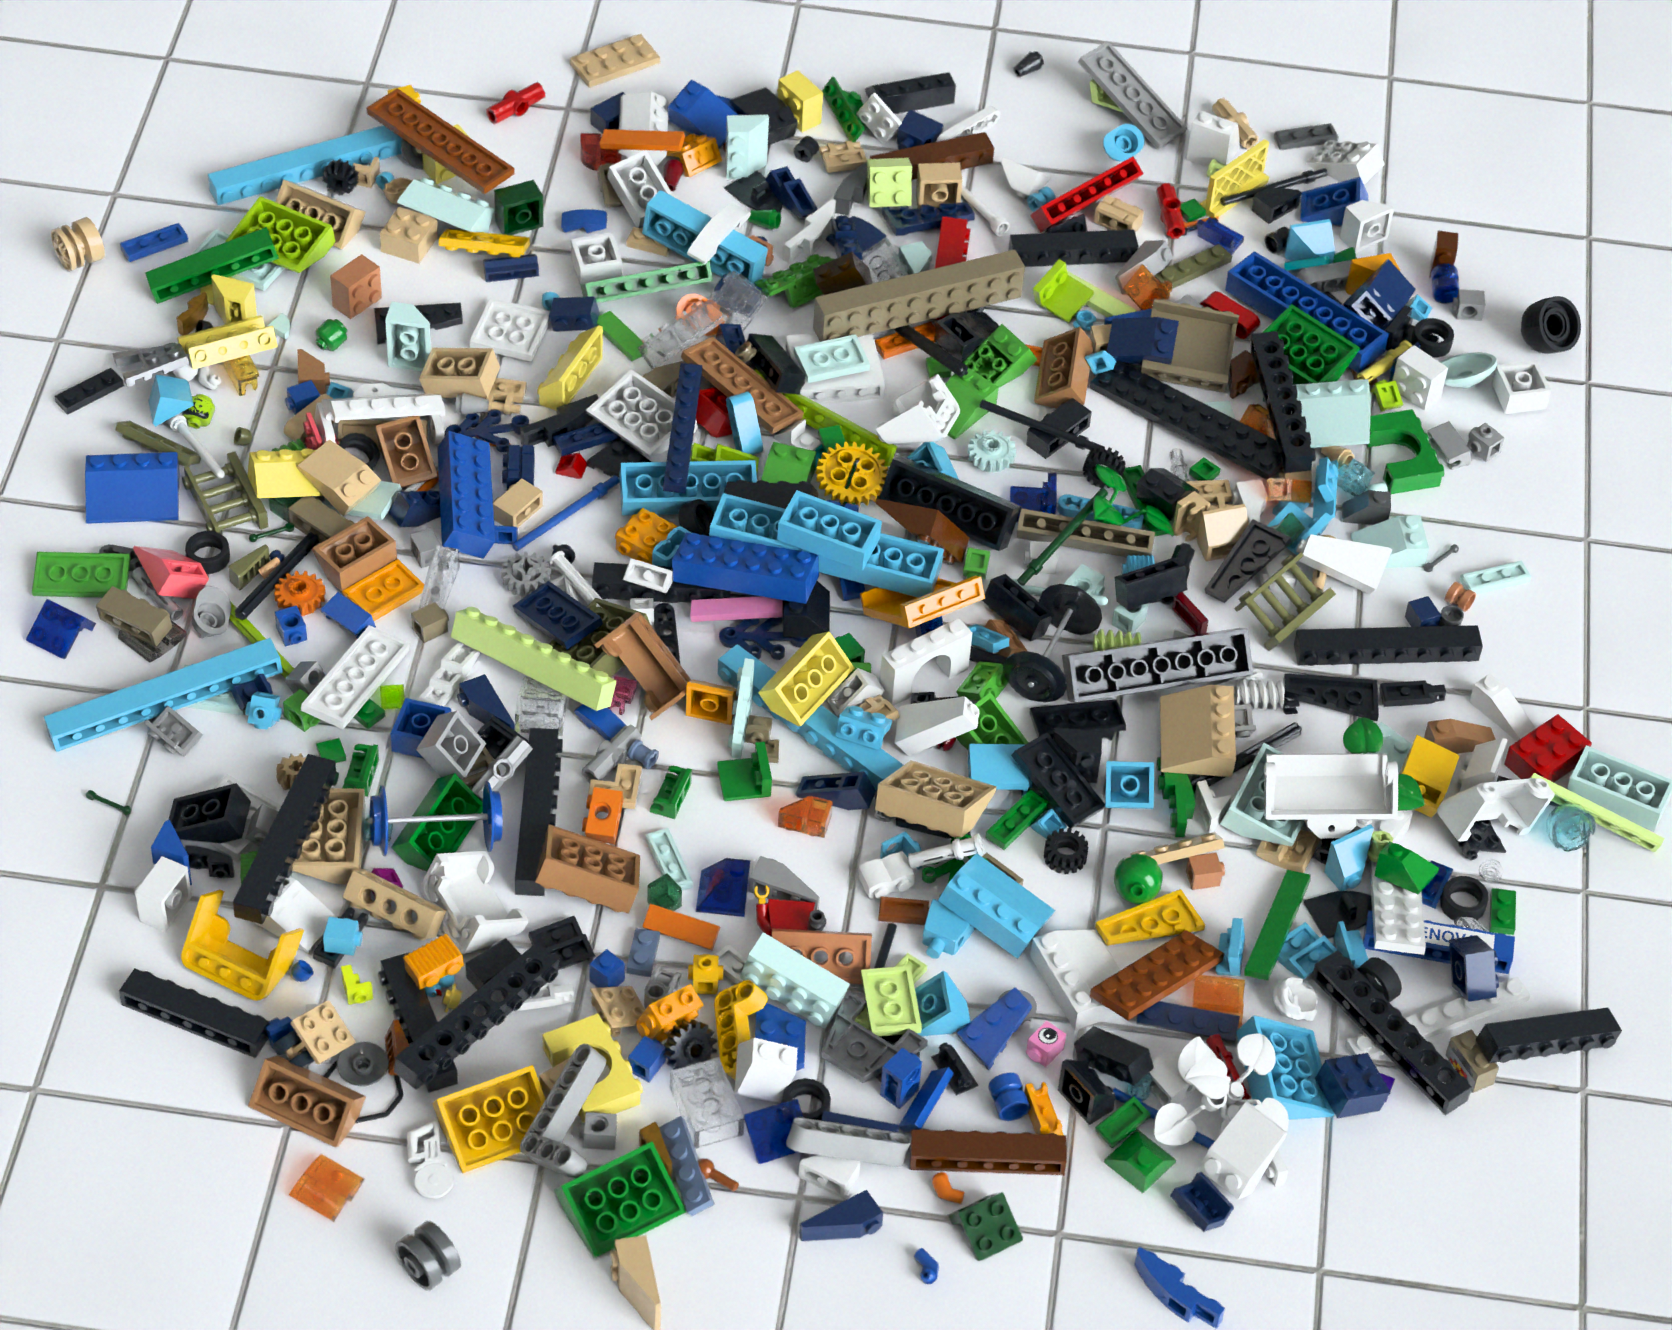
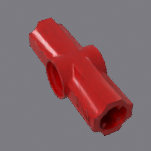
M538 82L519 92L510 90L504 95L502 101L487 108L486 114L493 124L499 123L514 114L522 116L528 111L530 105L545 98V91Z
M1162 183L1156 189L1161 210L1160 219L1165 225L1167 235L1172 239H1179L1180 236L1185 234V226L1180 211L1181 202L1177 199L1174 186H1171L1170 183Z

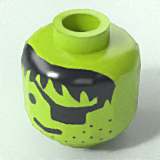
M197 394L192 396L194 406L183 411V415L188 422L187 424L196 429L206 427L212 420L215 405L212 403V399L206 395Z

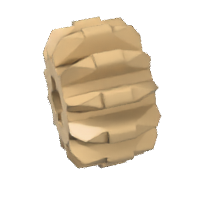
M301 753L298 756L290 754L289 759L282 757L281 763L277 764V782L281 784L283 790L291 788L306 757L303 758Z

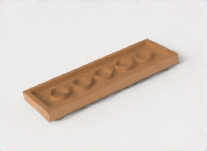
M713 336L682 351L680 358L687 364L703 365L702 376L727 397L749 391L754 401L758 423L769 433L774 434L802 419L804 414L802 410L784 395L775 392L766 380Z

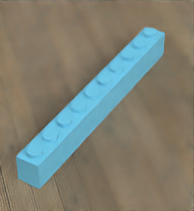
M384 125L210 173L208 174L209 190L217 205H222L279 189L283 180L300 183L324 176L323 171L332 160L337 161L341 159L343 162L348 161L349 165L352 166L353 163L361 165L371 163L374 157H379V160L400 155L402 154L401 142L403 138Z
M271 638L258 641L254 644L196 664H191L188 667L168 672L165 675L44 716L47 731L56 752L157 717L167 706L177 710L231 691L236 685L254 681L259 674H264L265 678L283 672L280 656Z
M738 644L718 659L717 674L723 681L729 682L736 689L738 682H740L737 681L739 667L743 668L745 658L754 659V703L771 713L775 719L785 723L790 730L800 734L809 744L815 745L827 757L838 762L845 770L851 773L865 772L876 791L881 781L903 766L902 763L881 748L876 750L836 737L839 718L822 705L815 710L802 726H796L772 712L758 692L776 672Z

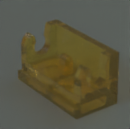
M250 355L224 361L225 369L239 396L245 395V387L248 384H252L251 386L254 391L257 389L259 372Z

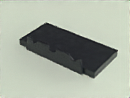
M1117 699L1030 708L1029 712L1037 737L1048 732L1053 739L1054 728L1056 727L1102 731V738L1108 737L1112 741L1116 731H1126V723Z

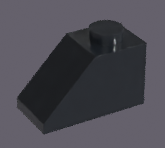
M1268 187L1254 195L1252 211L1270 224L1299 207L1301 191Z

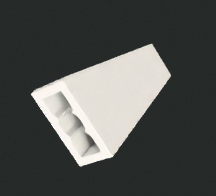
M1310 535L1305 540L1302 539L1296 551L1302 552L1304 555L1298 561L1367 594H1371L1378 586L1392 549Z
M965 696L902 705L898 711L900 717L897 720L895 744L910 756L969 732L978 727L979 709Z

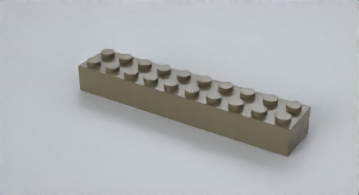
M1010 250L815 297L813 329L820 342L855 334L857 337L947 316L952 313L1014 300L1022 295L1025 266L1016 250Z

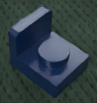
M264 674L257 675L254 681L236 685L231 689V693L241 711L246 710L248 701L251 702L252 695L257 691L273 694L271 685L266 680Z

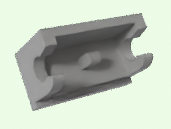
M1450 421L1428 430V435L1432 437L1430 439L1431 442L1437 444L1449 464L1454 463L1449 465L1451 470L1471 464V451Z

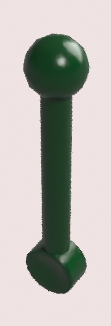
M286 523L285 527L257 535L250 534L249 541L256 542L259 538L284 531L292 532L294 531V524Z
M92 790L86 793L88 799H95L119 809L124 815H129L132 811L130 806L119 805L96 795Z

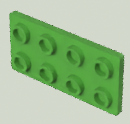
M818 254L808 256L807 260L802 263L791 264L790 268L785 271L780 270L774 272L772 277L768 279L757 280L755 286L762 288V295L773 296L785 290L789 306L795 308L815 297L823 295L816 284L813 269L834 259L829 256L822 257Z

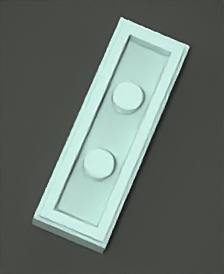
M1521 560L1461 574L1459 580L1464 589H1470L1476 592V594L1530 582L1531 575Z
M669 828L645 834V840L669 893L672 894L693 888V881Z

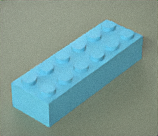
M660 190L646 205L642 234L693 262H699L687 255V252L712 218ZM732 230L717 246V252L709 260L711 272L721 277L726 274L755 285L757 280L763 278L768 248Z
M756 461L690 462L686 493L663 491L666 462L621 463L619 473L622 516L637 514L642 508H645L657 515L678 514L679 508L683 504L695 499H701L710 506L715 514L722 494L725 493L727 482H736V480L757 482Z

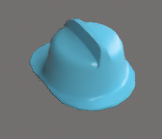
M1131 124L1117 127L1109 132L1103 140V147L1107 155L1120 162L1138 154L1144 145L1142 132Z

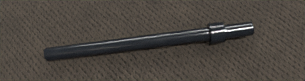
M1326 168L1316 171H1305L1302 175L1223 197L1221 198V204L1226 206L1253 198L1257 192L1263 191L1268 187L1287 188L1301 183H1312L1315 179L1327 176L1328 171Z
M982 400L980 403V408L1075 444L1076 448L1094 450L1095 447H1098L1100 450L1102 446L1089 441L1088 437L1076 436L986 400Z

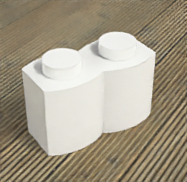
M904 852L868 861L858 868V877L869 899H880L881 896L886 897L890 892H903L914 885L915 874Z

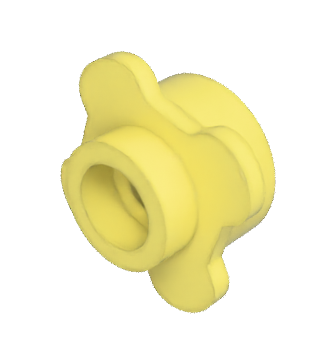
M453 983L451 990L446 989L443 996L442 1004H446L444 1011L446 1013L449 1008L454 1010L459 1005L462 991L455 989V983Z

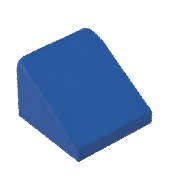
M494 525L496 544H513L518 540L517 527Z

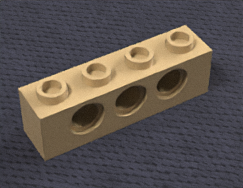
M365 869L352 871L342 897L350 901L349 904L357 909L364 908L370 911L372 917L380 920L386 919L391 922V926L399 930L406 929L412 932L414 938L423 941L436 937L446 913L445 909ZM371 891L375 893L374 901L370 897ZM392 900L396 904L395 912L391 908ZM413 911H414V912L416 913V915H417V920H416V922H414L413 919H412V912H413Z

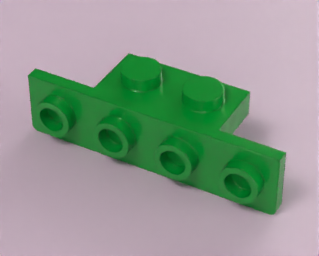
M832 76L822 90L823 96L849 141L856 142L865 129L863 126L865 124L856 114L864 104L858 93L842 90L836 78Z

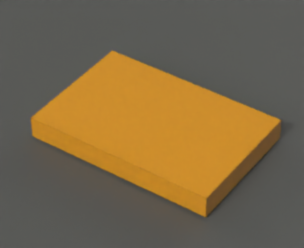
M397 559L343 590L342 595L371 614L375 621L425 592L426 585Z

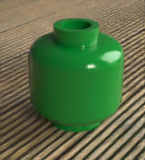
M327 319L316 329L315 336L317 340L315 342L322 350L335 351L347 340V328L338 319Z

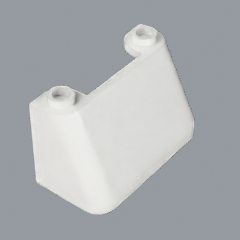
M937 374L895 398L892 407V413L895 417L879 424L876 428L877 435L882 442L887 444L938 442L947 436L959 416V405Z
M1541 778L1480 783L1444 799L1437 808V812L1457 841L1468 840L1471 835L1470 829L1475 821L1498 819L1503 827H1508L1509 824L1518 828L1516 832L1519 835L1529 833L1555 794L1548 783Z
M486 851L436 854L421 884L424 899L446 910L440 926L461 954L473 953L505 938L507 939L519 934L529 922L521 909H512L507 913L489 883L494 873V864Z

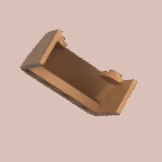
M639 612L633 614L594 644L596 648L601 646L608 656H619L646 692L644 704L650 712H653L649 716L651 720L655 719L686 695L687 683L691 681L690 677L645 617Z

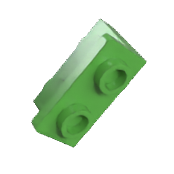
M979 661L957 689L958 696H965L967 699L979 701L991 692L996 699L1008 684L1004 676L1003 665Z

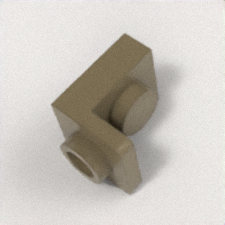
M749 715L748 724L746 725L745 743L765 742L767 744L770 740L773 718Z

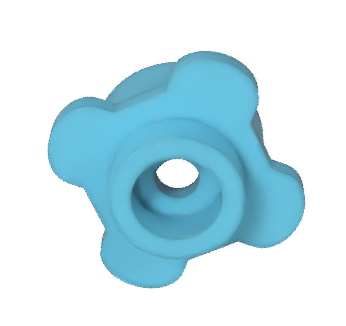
M1082 310L1076 314L1077 319L1073 322V326L1091 331V326H1094L1093 323L1096 322V317L1092 312Z

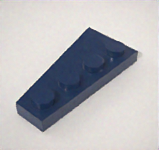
M968 202L940 204V207L936 208L929 204L921 205V208L909 209V206H900L899 210H890V207H882V215L896 236L919 231L923 232L938 227L941 228L942 217L967 219V222L975 220V213Z

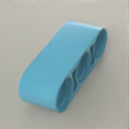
M747 391L727 397L726 405L736 450L751 455L763 452V444L752 395Z

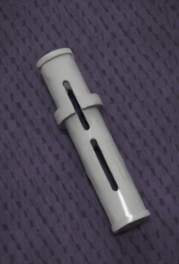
M138 567L132 572L131 577L142 587V592L145 595H149L159 607L165 609L173 621L178 620L183 615V610L170 596L157 595L155 588L152 590L147 585L149 583L153 587L142 567ZM161 597L168 603L167 605L161 600Z

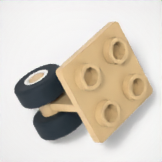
M328 1000L293 1019L291 1025L294 1031L273 1044V1049L277 1055L286 1053L290 1059L288 1062L305 1068L314 1061L318 1065L351 1047L356 1041L332 1003Z

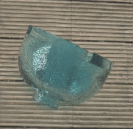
M1574 803L1559 805L1549 814L1546 820V832L1550 841L1556 848H1561L1565 852L1575 851L1585 846L1589 842L1587 838L1590 833L1594 835L1596 829V822L1590 812L1581 805Z

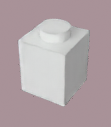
M1030 541L1029 550L1024 551V564H1029L1033 559H1037L1051 542ZM1057 550L1043 564V569L1038 574H1056Z

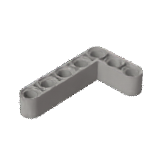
M581 1044L575 1049L520 1144L521 1152L535 1163L570 1178L580 1177L587 1168V1161L568 1145L561 1142L606 1065L605 1057L590 1045Z

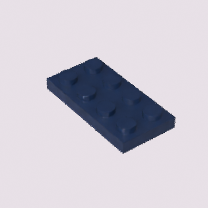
M547 581L513 605L516 614L565 649L574 646L581 639L603 625L599 615L550 581Z

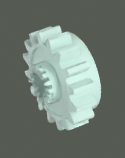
M983 430L982 435L976 433L975 438H971L968 445L967 454H969V461H973V466L986 472H1000L1005 468L1008 469L1009 463L1013 464L1016 457L1015 441H1010V436L1003 437L1002 431L999 434H995L994 430H991V433Z

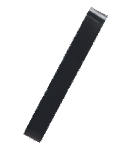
M668 603L658 604L654 608L655 632L667 647L674 649L671 653L680 664L674 608ZM662 613H666L667 620L663 621ZM663 629H669L672 631V633L669 635H663L660 633V631Z

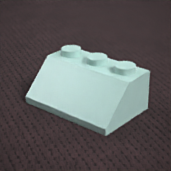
M727 115L725 155L727 179L748 177L767 165L768 115Z
M391 302L385 319L388 367L423 371L431 352L430 323L413 304Z

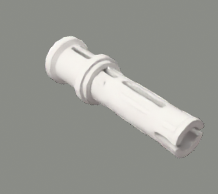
M974 834L972 838L964 840L954 839L952 844L909 853L908 859L911 868L914 869L948 859L964 860L966 856L974 854L984 855V849L980 835Z

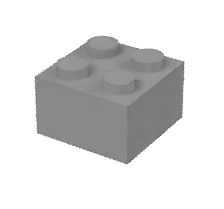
M453 711L436 717L416 750L440 777L455 773L460 779H464L486 743L458 711Z

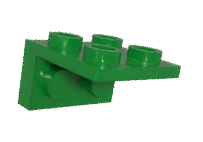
M765 742L755 743V752L751 753V758L717 762L724 801L771 797L772 776Z

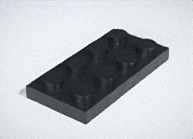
M1048 732L1015 750L1011 755L1070 829L1105 808L1103 800Z

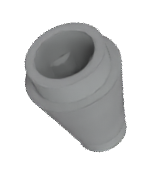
M466 393L457 395L456 412L462 415L488 412L489 399Z

